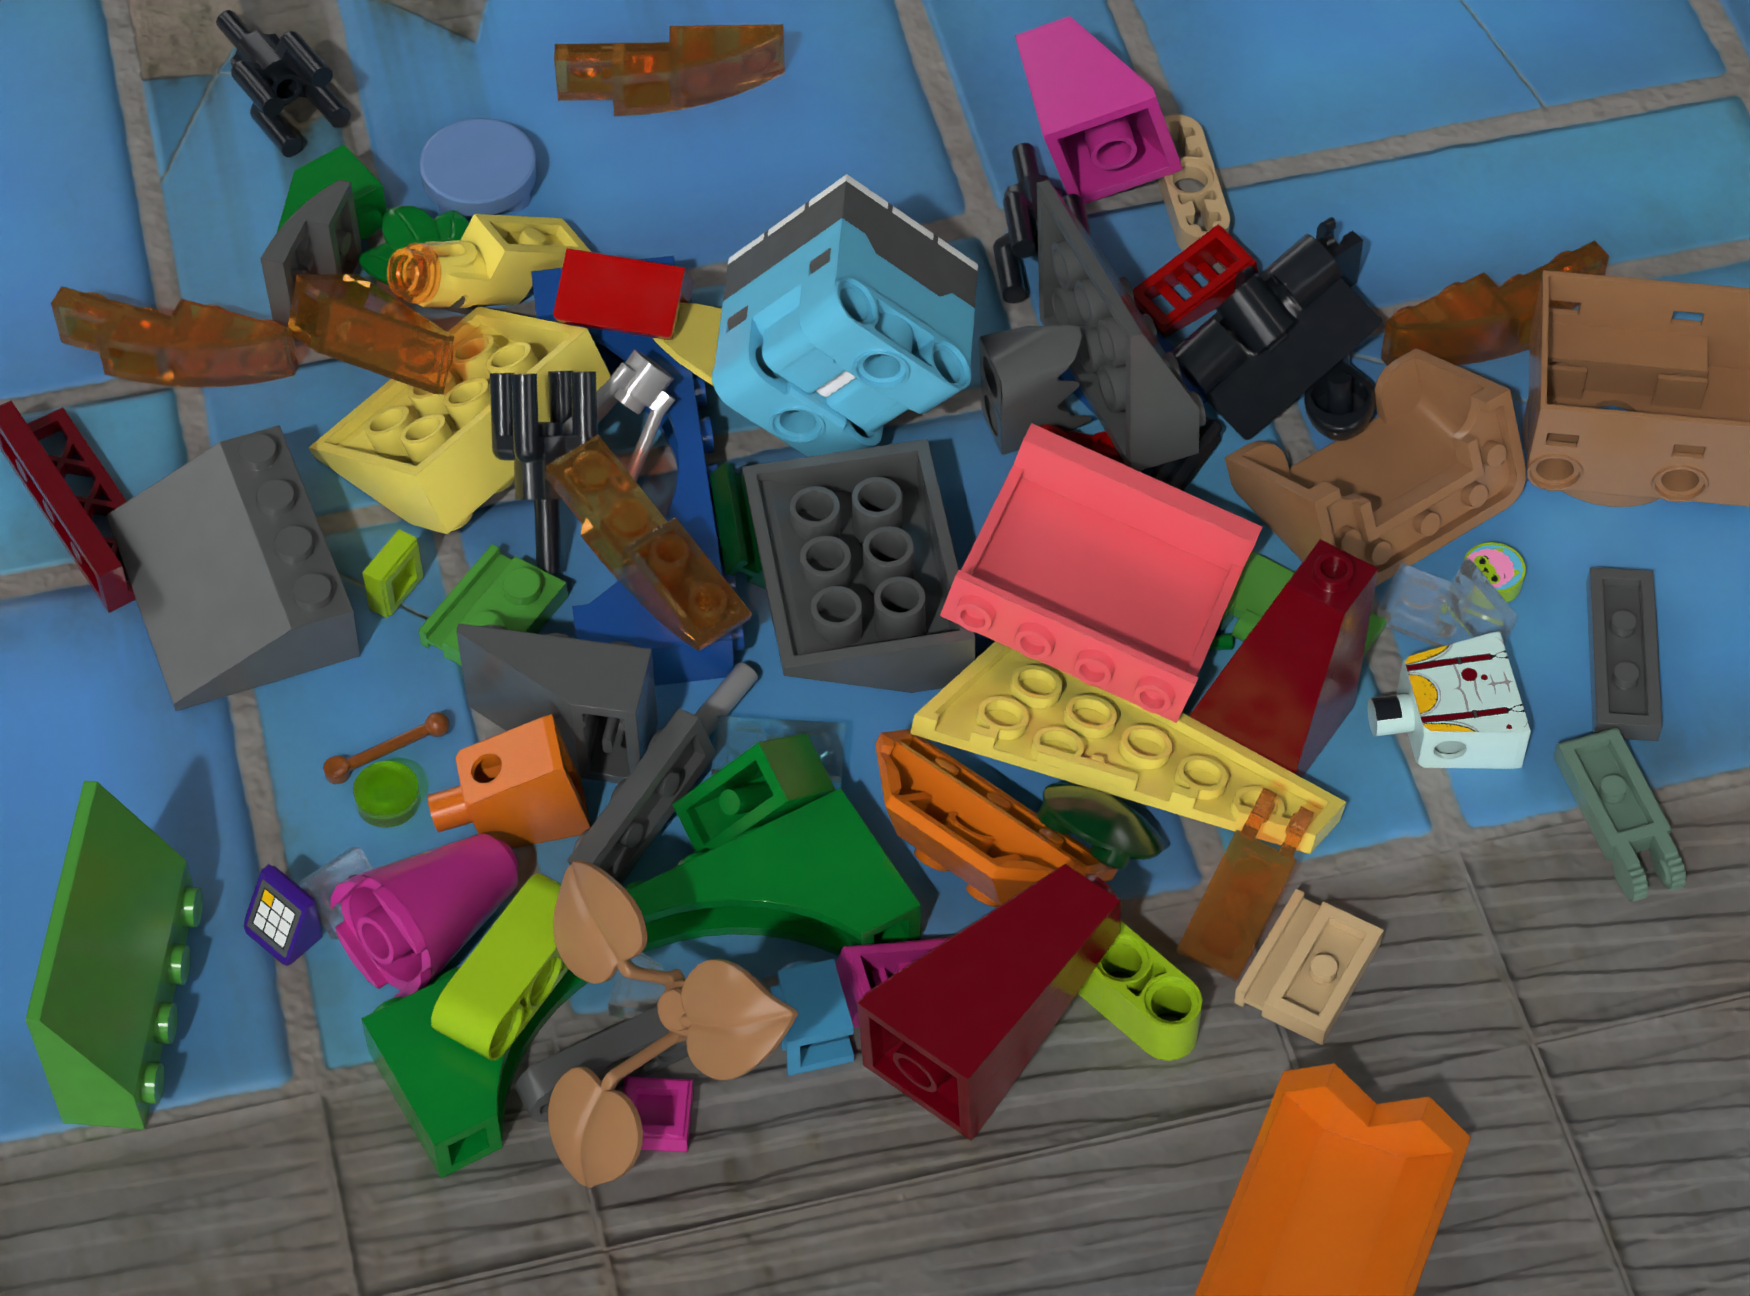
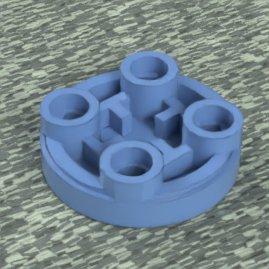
M473 118L450 124L439 130L429 139L420 156V172L424 190L429 198L439 206L440 214L455 210L468 219L474 214L493 215L503 211L518 212L526 208L531 201V190L537 178V162L534 146L523 131L501 120Z

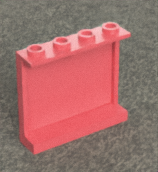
M1031 423L1014 464L962 569L958 570L940 616L961 625L966 630L981 634L1012 648L1028 658L1043 662L1080 679L1088 685L1096 686L1136 704L1148 712L1158 714L1177 723L1196 685L1197 676L1243 568L1256 544L1262 526Z

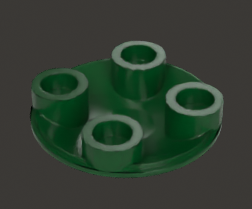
M1053 783L1045 787L1043 791V803L1037 813L1041 823L1062 834L1073 833L1092 844L1090 853L1099 862L1121 870L1127 867L1130 859L1145 860L1161 854L1164 844L1159 833L1138 811L1122 800L1099 790L1069 783Z

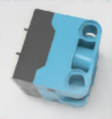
M846 174L728 258L715 366L712 371V383L715 391L731 409L807 457L874 447L881 441L883 426L909 409L918 414L927 413L970 384L972 378L970 365L978 264Z

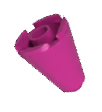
M478 834L350 876L336 885L330 898L331 909L341 903L344 921L335 926L339 941L352 963L368 982L378 989L389 983L401 990L394 997L411 995L427 987L516 889L518 884L517 871L519 868L517 857L506 842L495 839L487 834Z

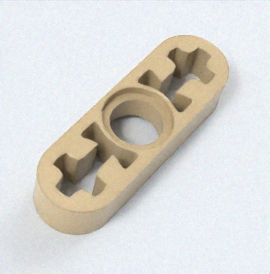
M1168 115L1164 118L1173 142L1178 141L1179 145L1185 148L1184 157H1180L1183 170L1158 178L1157 180L1177 245L1184 251L1218 224L1229 234L1230 215L1201 125L1196 120L1185 115ZM1190 178L1200 181L1205 187L1197 192H1185L1178 189L1174 184L1181 179ZM1202 213V221L1206 231H1202L1199 225L1194 224L1195 214Z

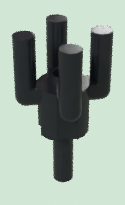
M226 10L218 16L216 20L217 27L237 49L235 55L230 60L232 66L231 75L253 101L250 115L285 157H293L302 149V141L279 115L283 107L292 103L296 98H308L335 128H341L349 122L351 118L350 111L327 86L333 77L331 69L297 32L287 31L279 38L275 33L263 34L257 30L251 32L236 13L231 10Z
M1020 143L1012 150L1018 183L1008 186L1004 194L1003 207L1008 232L999 237L993 245L1002 298L1007 303H1018L1025 297L1026 292L1019 258L1038 257L1037 183L1049 180L1048 176L1039 173L1035 149L1029 143ZM1053 185V187L1056 189V191H1057V192L1059 193V195L1062 197L1061 189H1059V188H1057V187H1055V186ZM1074 193L1062 197L1091 236L1082 197Z
M548 371L550 422H538L537 374L490 373L493 454L500 460L514 461L515 499L534 500L536 567L549 574L561 573L559 499L578 497L577 460L592 459L598 452L596 371ZM572 416L573 432L571 434H563V424Z

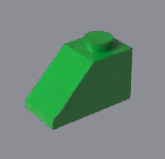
M803 733L758 742L672 805L696 853H706L733 840L748 830L765 825L836 789L808 734Z

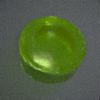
M381 761L369 765L358 774L353 785V795L358 814L364 821L376 827L389 828L399 826L410 820L420 805L421 796L415 773L408 766L396 761Z

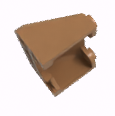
M1417 348L1394 360L1383 369L1377 379L1374 390L1378 417L1369 421L1363 431L1355 437L1346 441H1335L1290 468L1283 450L1268 441L1258 440L1249 443L1225 457L1230 481L1236 494L1302 562L1321 539L1378 568L1376 586L1504 511L1516 502L1522 493L1526 482V466L1510 389Z

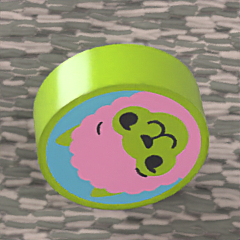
M1487 542L1476 545L1467 552L1463 560L1460 574L1462 588L1469 597L1479 603L1494 606L1507 604L1513 601L1522 590L1526 574L1525 562L1516 550L1505 544Z

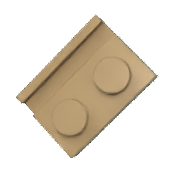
M1295 889L1237 986L1234 1003L1241 1007L1247 1003L1261 1010L1262 1017L1323 1045L1381 945L1384 930L1326 902H1322L1321 906L1304 898V892Z

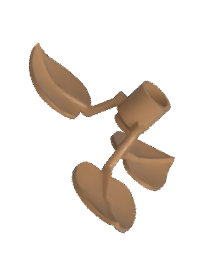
M574 861L565 871L554 910V940L561 959L577 977L593 984L609 981L616 974L617 970L629 979L664 984L666 989L659 998L657 1009L662 1024L669 1029V1033L610 1070L604 1076L603 1081L591 1069L579 1066L568 1070L554 1086L548 1106L549 1131L554 1148L564 1167L578 1183L590 1189L599 1184L619 1179L629 1172L638 1159L642 1148L643 1129L637 1108L627 1095L614 1090L622 1078L674 1044L687 1041V1051L690 1060L706 1076L716 1080H729L740 1077L756 1068L775 1051L792 1027L798 1012L772 995L750 972L729 960L720 958L706 960L698 964L688 974L686 979L679 969L665 972L638 967L633 964L630 959L635 958L644 950L648 939L646 924L640 908L629 892L603 869L589 862Z

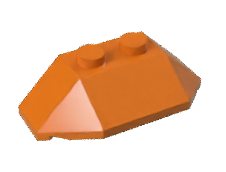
M911 729L880 733L875 747L885 807L896 834L916 848L914 855L922 863L939 871H951L967 882L966 891L978 901L992 907H999L1064 864H1067L1083 876L1091 874L1103 881L1113 880L1118 869L1099 862L1092 856L1088 847L1070 835L1062 834L1046 827L1038 819L1037 813L926 739L910 734Z

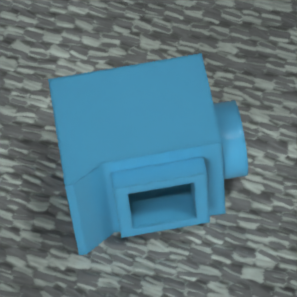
M834 958L819 962L808 960L796 961L778 970V985L771 986L770 993L798 1012L792 1027L780 1043L782 1051L786 1050L787 1075L792 1076L854 1062V1053L848 1035L854 1034V1027Z

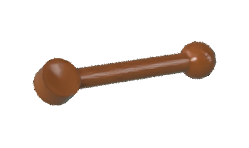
M434 712L427 716L424 724L347 759L342 756L330 757L323 766L325 777L332 784L344 783L349 779L351 770L428 735L434 737L445 735L449 730L450 721L444 713Z

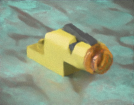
M474 214L461 240L411 243L403 249L395 251L388 263L387 279L393 293L409 303L434 310L443 309L461 314H469L479 305L500 306L519 304L527 296L533 285L531 271L563 268L566 248L591 251L563 218Z

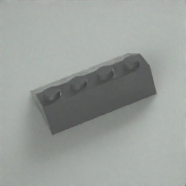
M1050 181L1038 182L1037 218L1040 321L1043 326L1074 325L1080 327L1082 340L1076 358L1068 368L1076 382H1080V389L1126 466L1137 471L1199 454V427L1204 426L1206 423L1205 410L1199 394L1195 390L1189 392L1183 383L1176 357L1172 352L1165 353L1158 342L1153 320L1148 314L1141 315L1135 305L1133 291L1126 277L1119 278L1106 256Z
M280 425L217 443L106 515L175 711L360 656L353 608Z
M928 439L742 466L783 676L916 693L944 688L975 660L974 632L966 630L961 625L940 616L959 569Z

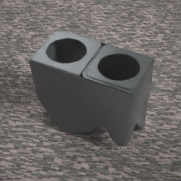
M1074 325L1025 326L979 337L981 407L984 418L1002 455L1020 449L1031 423L1037 426L1050 424L1064 431H1070L1092 420V418L1086 415L1078 416L1057 408L1080 385V382L1057 381V378L1067 370L1076 358L1082 340L1080 327Z

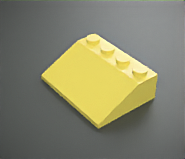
M478 306L308 448L314 458L409 524L448 534L467 524L478 507L493 494L507 489L515 480L514 461L500 460L495 457L492 451L490 373L537 374L538 422H550L548 371H596V390L603 386L611 378V375L587 328Z

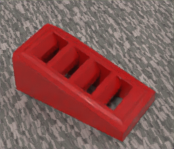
M1218 224L1132 289L1135 305L1142 315L1148 314L1151 317L1155 328L1166 338L1212 312L1230 294L1234 293L1238 272L1248 266H1252L1254 273L1258 274L1256 261ZM1219 263L1225 271L1218 275L1210 266ZM1198 273L1208 282L1202 288L1192 278ZM1181 284L1192 296L1184 301L1172 288ZM1162 295L1175 309L1165 315L1152 299Z

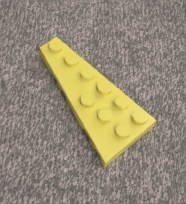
M996 641L914 715L910 734L1307 854H1311L1340 822L1346 805V801L1184 713H1181L1177 723L1096 686L1088 685L1080 679L1043 662L1028 658L1020 652Z

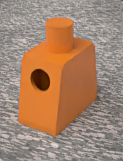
M552 714L461 749L455 757L460 786L427 795L430 814L438 833L473 823L478 834H487L495 839H500L506 842L511 849L580 836L585 830L592 827L581 777Z

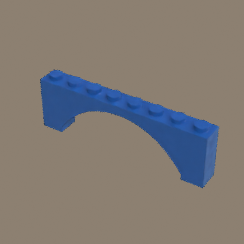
M674 256L638 259L676 266ZM562 268L531 271L536 318L558 322L554 318L553 312ZM567 324L588 329L611 376L622 362L625 363L636 349L660 365L674 378L665 391L675 401L664 414L659 429L674 456L678 471L675 493L667 516L654 540L638 561L614 585L592 602L585 605L572 606L576 639L603 643L626 642L636 647L652 649L655 686L726 678L734 668L733 651L745 650L741 613H728L727 600L737 599L735 575L725 574L724 563L720 561L719 550H722L716 513H713L712 508L714 498L710 474L718 468V465H706L704 456L706 453H714L710 416L699 417L697 410L699 406H707L705 381L673 359L651 337ZM647 406L644 408V410L649 414L651 409Z

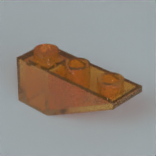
M358 274L296 275L287 327L288 333L320 354L433 394H444L448 370L453 362V335Z

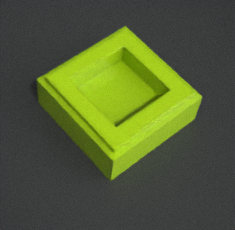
M398 529L362 572L369 610L385 618L392 616L424 577L416 537Z

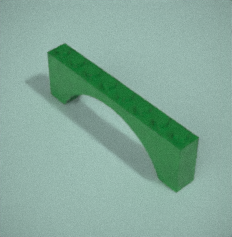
M841 788L765 825L748 830L733 840L706 853L698 852L682 859L675 868L648 881H636L624 887L640 908L646 924L648 939L646 947L640 954L679 941L720 935H762L789 939L815 946L837 956L840 955L842 948L845 946L920 940V903ZM460 967L445 972L435 983L411 995L394 997L383 1002L373 1013L361 1018L368 1052L440 1179L503 1148V1121L507 1098L515 1073L526 1050L556 1010L589 982L577 977L568 969L510 1048L497 1060L487 1059L436 1031L431 1026V1016L439 995Z

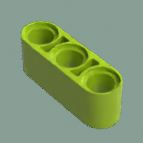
M536 873L523 885L439 995L431 1016V1026L433 1029L489 1060H497L510 1048L569 969L559 955L553 932L554 910L561 887L560 882L543 873Z
M1120 920V934L1078 994L1147 1054L1165 1061L1181 1059L1190 1054L1197 1043L1203 1001L1200 990L1191 979ZM1119 971L1127 973L1132 977L1124 979L1114 978L1109 973ZM1169 1013L1177 1015L1182 1019L1166 1021L1159 1018L1158 1015Z

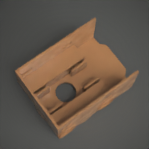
M1543 270L1530 329L1529 395L1522 425V438L1527 452L1528 480L1540 489L1562 491L1576 499L1609 507L1639 506L1659 499L1671 502L1691 501L1750 507V288ZM1550 300L1580 303L1579 310L1549 308ZM1674 311L1703 314L1701 321L1672 319ZM1616 406L1624 408L1627 411L1600 409V407Z

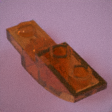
M783 24L669 26V42L555 44L554 64L558 101L613 100L614 116H631L677 111L738 95L785 73Z
M1594 240L1574 251L1568 250L1558 254L1550 263L1525 275L1517 274L1511 277L1501 287H1498L1485 272L1463 283H1452L1443 289L1440 294L1416 306L1403 307L1393 314L1391 318L1387 319L1380 359L1388 366L1394 360L1417 348L1458 366L1485 362L1529 350L1530 329L1543 270L1605 276L1609 255ZM1550 300L1549 308L1573 310L1580 303Z
M62 286L51 302L61 343L98 352L104 373L108 376L164 386L230 387L264 383L295 375L299 368L292 328L282 326L269 319L259 320L226 311L217 305H204L180 299L170 316L150 307L140 308L107 299L98 293H85Z
M596 435L546 466L545 478L582 523L580 536L636 600L681 640L697 651H701L751 619V611L677 518L674 517L667 522L599 435Z

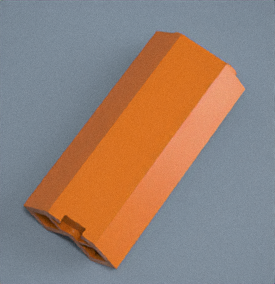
M1335 1063L1283 1071L1194 1296H1414L1471 1137L1431 1097L1376 1104Z

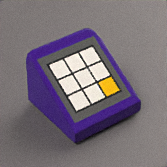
M270 864L265 866L260 872L245 916L244 930L248 936L280 963L288 966L294 963L323 937L316 900L276 866H271Z

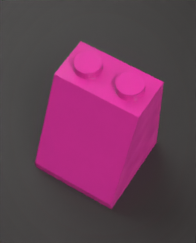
M1071 16L1015 35L1042 134L1067 195L1072 193L1078 194L1082 197L1084 204L1183 170L1154 88Z

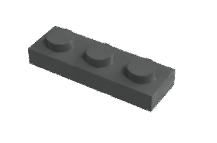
M1590 567L1586 581L1593 734L1618 728L1624 739L1658 741L1662 729L1654 573L1647 570Z
M678 708L666 726L654 734L642 759L628 778L623 779L615 787L610 802L592 827L585 830L577 839L573 852L567 859L570 865L574 861L589 862L603 869L620 884L623 883L675 811L672 804L689 792L716 754L700 717Z

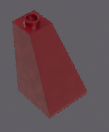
M1320 539L1189 716L1303 778L1355 705L1378 568Z
M1067 864L1059 867L863 995L857 1002L863 1066L972 1141L1120 934L1121 900L1117 898L1114 890L1099 877L1091 874L1083 876Z

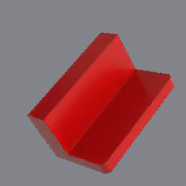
M566 248L553 316L560 323L671 340L675 332L680 302L690 303L694 281L685 267Z

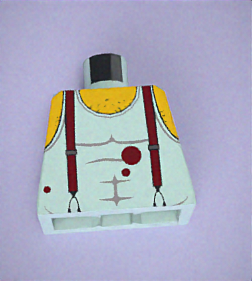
M1500 632L1484 634L1408 656L1402 662L1397 695L1369 698L1368 720L1373 736L1407 733L1415 762L1423 768H1522L1531 730Z

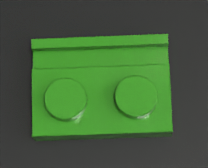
M491 544L418 629L420 643L428 649L431 645L443 651L445 658L462 666L456 632L458 624L474 626L498 625L512 631L538 634L568 598L567 583L516 556L510 559L500 554V548Z

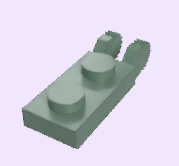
M1613 728L1556 744L1553 757L1606 860H1612L1615 878L1623 889L1626 899L1634 902L1647 898L1649 890L1647 877L1636 855L1637 852L1647 849L1650 850L1652 866L1661 883H1663L1664 888L1672 891L1685 887L1686 871L1682 858L1679 857L1678 850L1670 837L1672 829L1619 729Z

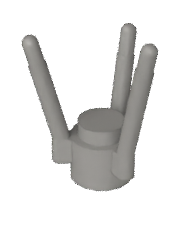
M636 349L625 363L622 362L611 378L597 390L598 423L618 401L639 415L646 406L651 409L615 499L614 508L617 511L625 509L661 420L675 401L665 391L674 378L660 365ZM572 416L563 424V434H571L573 432Z

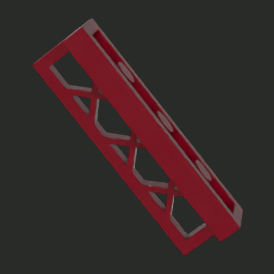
M12 401L0 405L1 452L108 613L134 601V592L130 580L126 582L115 539L103 537L92 521L94 514L106 516L127 501L65 409L62 407L30 423H26ZM61 431L67 440L61 456L48 455L39 441ZM75 454L80 460L74 459ZM67 474L91 477L94 480L88 497L76 496L65 481ZM102 495L105 496V498L107 499V501H105V500H100L101 497H102Z

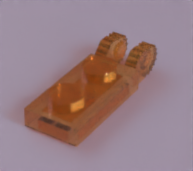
M1266 788L1262 789L1242 831L1236 829L1176 949L1177 953L1235 982L1297 859L1293 858V855L1314 815V812L1301 806L1299 811L1293 814L1285 830L1286 837L1279 850L1255 839L1262 824L1268 821L1276 805L1274 800L1277 794Z

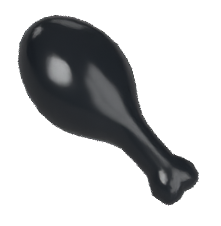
M1351 352L1305 391L1304 404L1311 424L1320 434L1334 441H1346L1361 433L1368 425L1375 407L1374 388L1364 375L1351 366Z

